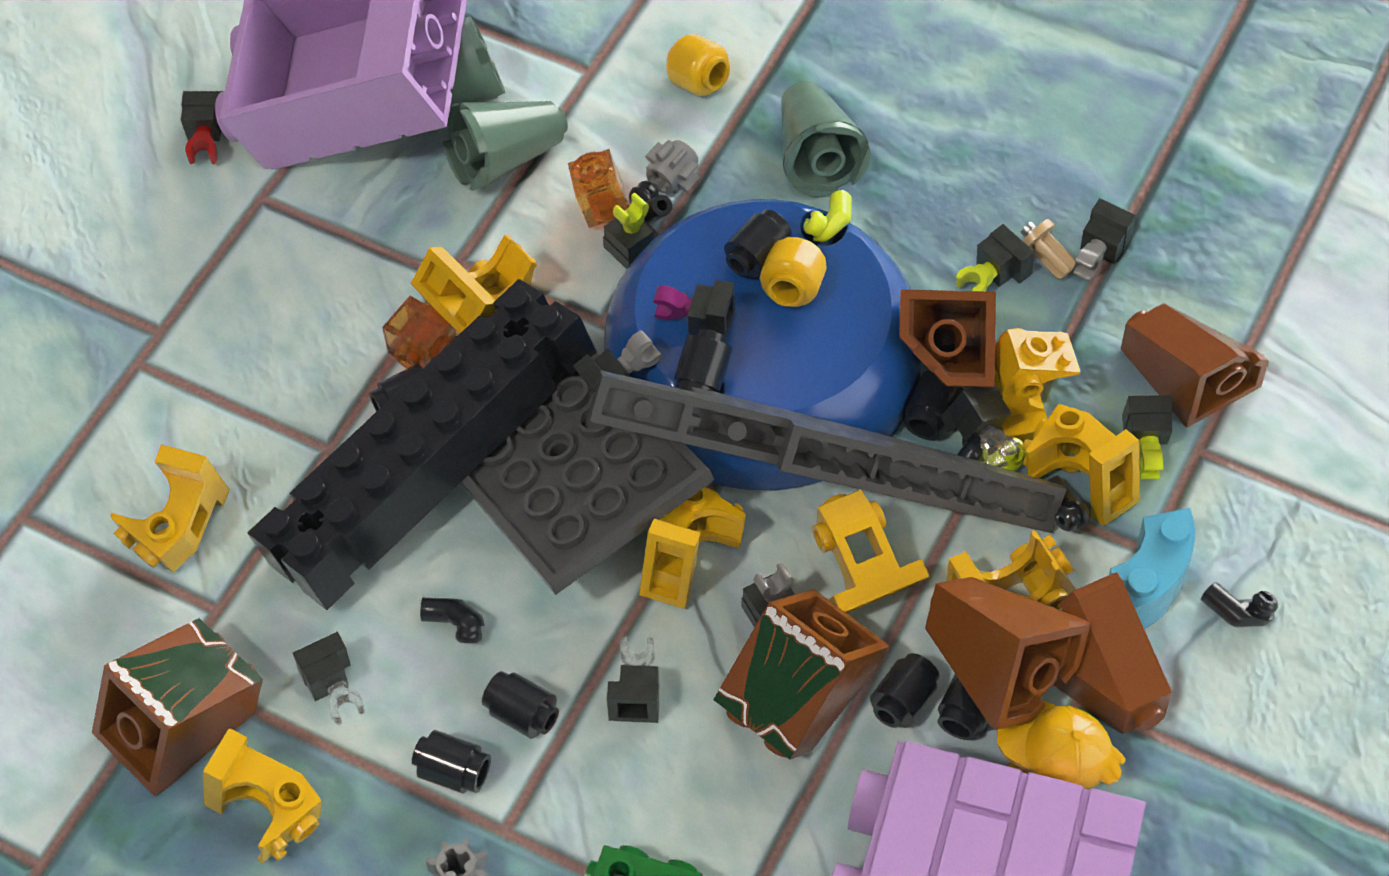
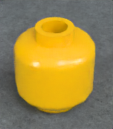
M688 34L677 40L667 54L666 70L672 84L697 96H708L722 88L726 83L730 73L728 54L723 46L697 34Z
M787 237L778 240L768 253L760 274L762 289L769 298L782 306L800 307L809 304L817 296L827 269L824 254L812 242L802 238Z

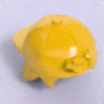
M1043 701L1045 707L1033 721L997 730V745L1004 757L1011 761L1008 763V767L1019 769L1022 773L1029 774L1031 772L1082 785L1085 789L1096 787L1101 782L1107 785H1111L1113 782L1117 783L1122 775L1120 765L1125 763V757L1117 748L1112 746L1110 737L1102 724L1092 715L1074 706H1056Z

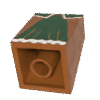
M815 589L771 601L765 608L713 700L726 710V715L730 720L742 727L750 728L763 738L765 746L771 752L791 760L815 748L887 654L891 646Z
M198 618L104 665L92 734L156 796L217 746L229 728L235 730L255 713L263 678L251 664L246 663L226 644L220 634L211 630Z

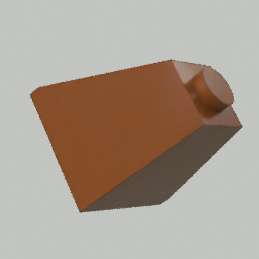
M900 289L899 339L946 387L994 388L996 292Z
M1165 303L1150 311L1141 310L1135 313L1125 325L1121 344L1123 353L1159 395H1171L1172 411L1186 428L1262 387L1269 360L1263 354Z
M1118 572L1072 591L1059 603L1062 608L1061 611L1085 619L1091 623L1079 669L1066 684L1058 679L1053 685L1121 734L1137 727L1141 731L1154 727L1164 719L1172 691Z
M967 577L936 583L930 601L925 629L988 724L998 730L1033 721L1045 707L1044 702L1040 699L1058 679L1066 684L1074 675L1081 663L1091 623L1080 617L974 577Z

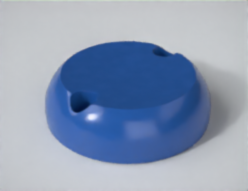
M750 199L729 202L695 213L667 228L645 247L619 280L610 301L605 323L604 351L609 349L616 359L621 356V352L626 347L628 340L639 331H643L662 354V358L655 365L642 368L640 371H632L629 374L632 378L676 388L677 382L674 380L686 336L689 335L688 316L670 321L654 317L658 305L653 303L657 287L659 285L670 286L679 292L687 294L689 298H693L697 284L713 287L715 280L734 283L735 313L726 344L732 347L733 350L720 390L721 394L818 417L890 437L905 417L904 411L919 381L922 361L899 339L900 289H912L898 265L875 240L851 223L847 224L827 242L814 241V236L805 233L803 228L806 218H811L810 215L813 211H820L824 216L828 212L793 201ZM766 209L777 212L788 222L792 231L790 237L808 240L820 248L824 254L827 269L817 296L809 304L800 307L779 305L769 298L762 289L760 276L757 278L743 277L733 272L728 266L724 246L752 215L762 213ZM685 444L710 469L714 478L711 483L720 486L745 490H781L802 487L822 481L780 471L775 464Z

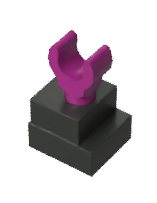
M715 280L713 287L697 284L693 298H689L687 294L679 292L670 286L659 285L657 287L653 303L658 305L654 317L670 321L688 316L689 335H697L698 329L712 330L726 336V344L735 313L734 283Z

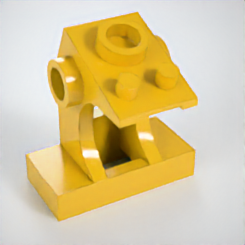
M508 235L503 236L489 261H478L468 272L443 247H429L411 285L460 334L479 315L490 318L497 311L493 302L518 279L531 285L537 263L534 258H531Z
M1014 328L1000 335L999 341L995 344V385L1012 413L998 429L1002 443L1009 438L1020 439L1023 443L1026 439L1033 441V435L1039 422L1042 419H1048L1040 397V393L1043 391V383L1058 378L1080 375V369L1068 333L1025 331L1021 328Z
M1058 404L1047 420L1042 419L1039 422L1033 435V441L1028 439L1024 441L1022 450L1026 452L1023 465L1026 466L1027 475L1041 478L1057 468L1066 472H1077L1080 470L1088 475L1090 478L1091 516L1103 527L1140 502L1139 439L1127 429L1115 436L1088 412Z
M161 444L154 462L163 472L170 486L169 499L163 510L153 513L144 520L132 519L111 513L110 518L119 527L113 534L121 540L122 544L130 549L137 543L132 550L149 566L155 568L160 562L174 573L197 551L215 504L224 506L230 489L206 456ZM160 524H169L165 529L155 532V529Z
M704 487L660 520L654 518L647 535L639 595L685 609L691 596L699 543L702 541H712L740 549L746 519L743 508L739 504H730L716 491Z
M862 490L849 495L838 494L826 500L822 506L817 507V524L812 526L817 546L823 553L832 551L842 572L845 591L833 595L828 600L845 613L852 612L914 586L930 577L922 559L899 567L883 531V528L886 527L884 513L876 501L869 502ZM863 531L876 556L856 564L845 538Z
M1035 530L1031 531L1028 543L1019 546L1010 555L1012 563L993 572L979 571L966 551L950 558L948 562L946 582L974 577L1003 589H1008L1022 582L1030 594L1026 596L1027 598L1059 610L1061 609L1059 603L1072 591L1076 590L1067 576L1075 570L1059 546L1050 550V548L1056 545L1052 536L1049 534L1041 539Z
M229 728L203 770L204 806L220 814L224 812L228 803L235 800L249 799L268 809L272 821L258 844V849H260L258 862L264 863L272 855L279 861L287 854L285 850L288 845L287 843L292 839L296 843L303 841L319 826L320 822L318 819L321 816L322 800L302 773L248 747L247 737Z

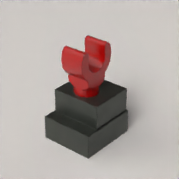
M183 91L181 123L188 140L185 152L190 164L195 163L196 154L202 150L208 151L211 164H216L218 160V151L214 141H220L221 129L216 119L215 102L219 93L223 91Z

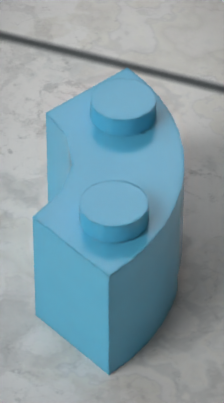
M1191 508L1143 517L1136 544L1137 553L1129 561L1110 569L1109 575L1118 572L1144 629L1164 616L1183 586L1195 542V527Z

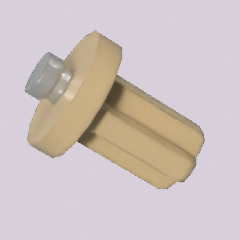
M1046 219L1037 227L1030 222L1020 232L1025 237L1022 241L1034 250V256L1057 279L1066 277L1075 268L1077 263L1075 262L1076 259L1051 234L1055 224L1050 219Z

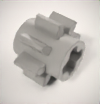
M667 140L664 145L657 142L645 156L650 162L646 167V177L648 181L652 182L651 185L661 193L671 194L673 192L677 194L681 189L687 192L699 179V176L695 173V170L699 167L698 156L688 144L682 141L675 140L671 142V140Z
M467 838L461 844L448 845V843L442 841V850L437 855V858H426L425 861L428 871L434 874V876H456L452 870L457 868L463 873L461 876H488V873L481 870L489 864L485 851L473 855L469 839Z

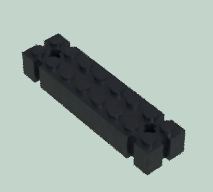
M518 279L493 302L497 311L490 318L479 315L289 493L294 501L285 510H279L277 507H274L247 532L268 564L291 583L296 581L306 595L325 610H328L355 584L350 577L352 573L361 565L370 570L558 390L554 380L559 375L565 372L572 376L576 372L573 367L574 364L587 354L592 357L597 352L578 314L557 301L549 305L542 292Z

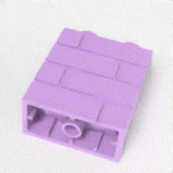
M244 0L240 23L232 29L230 34L232 60L225 91L219 93L215 102L216 119L222 133L230 141L240 142L264 169L271 168L274 170L311 161V157L319 159L356 150V146L364 148L400 139L403 134L408 137L447 127L452 99L450 89H453L467 0Z
M898 741L889 775L863 769L855 790L848 830L872 836L863 869L836 862L832 876H1130L1146 802L1091 788V790L1085 789L1082 785L1031 772L1029 774L1022 773L1019 769L968 756L967 758L959 757V754L909 741L905 743Z

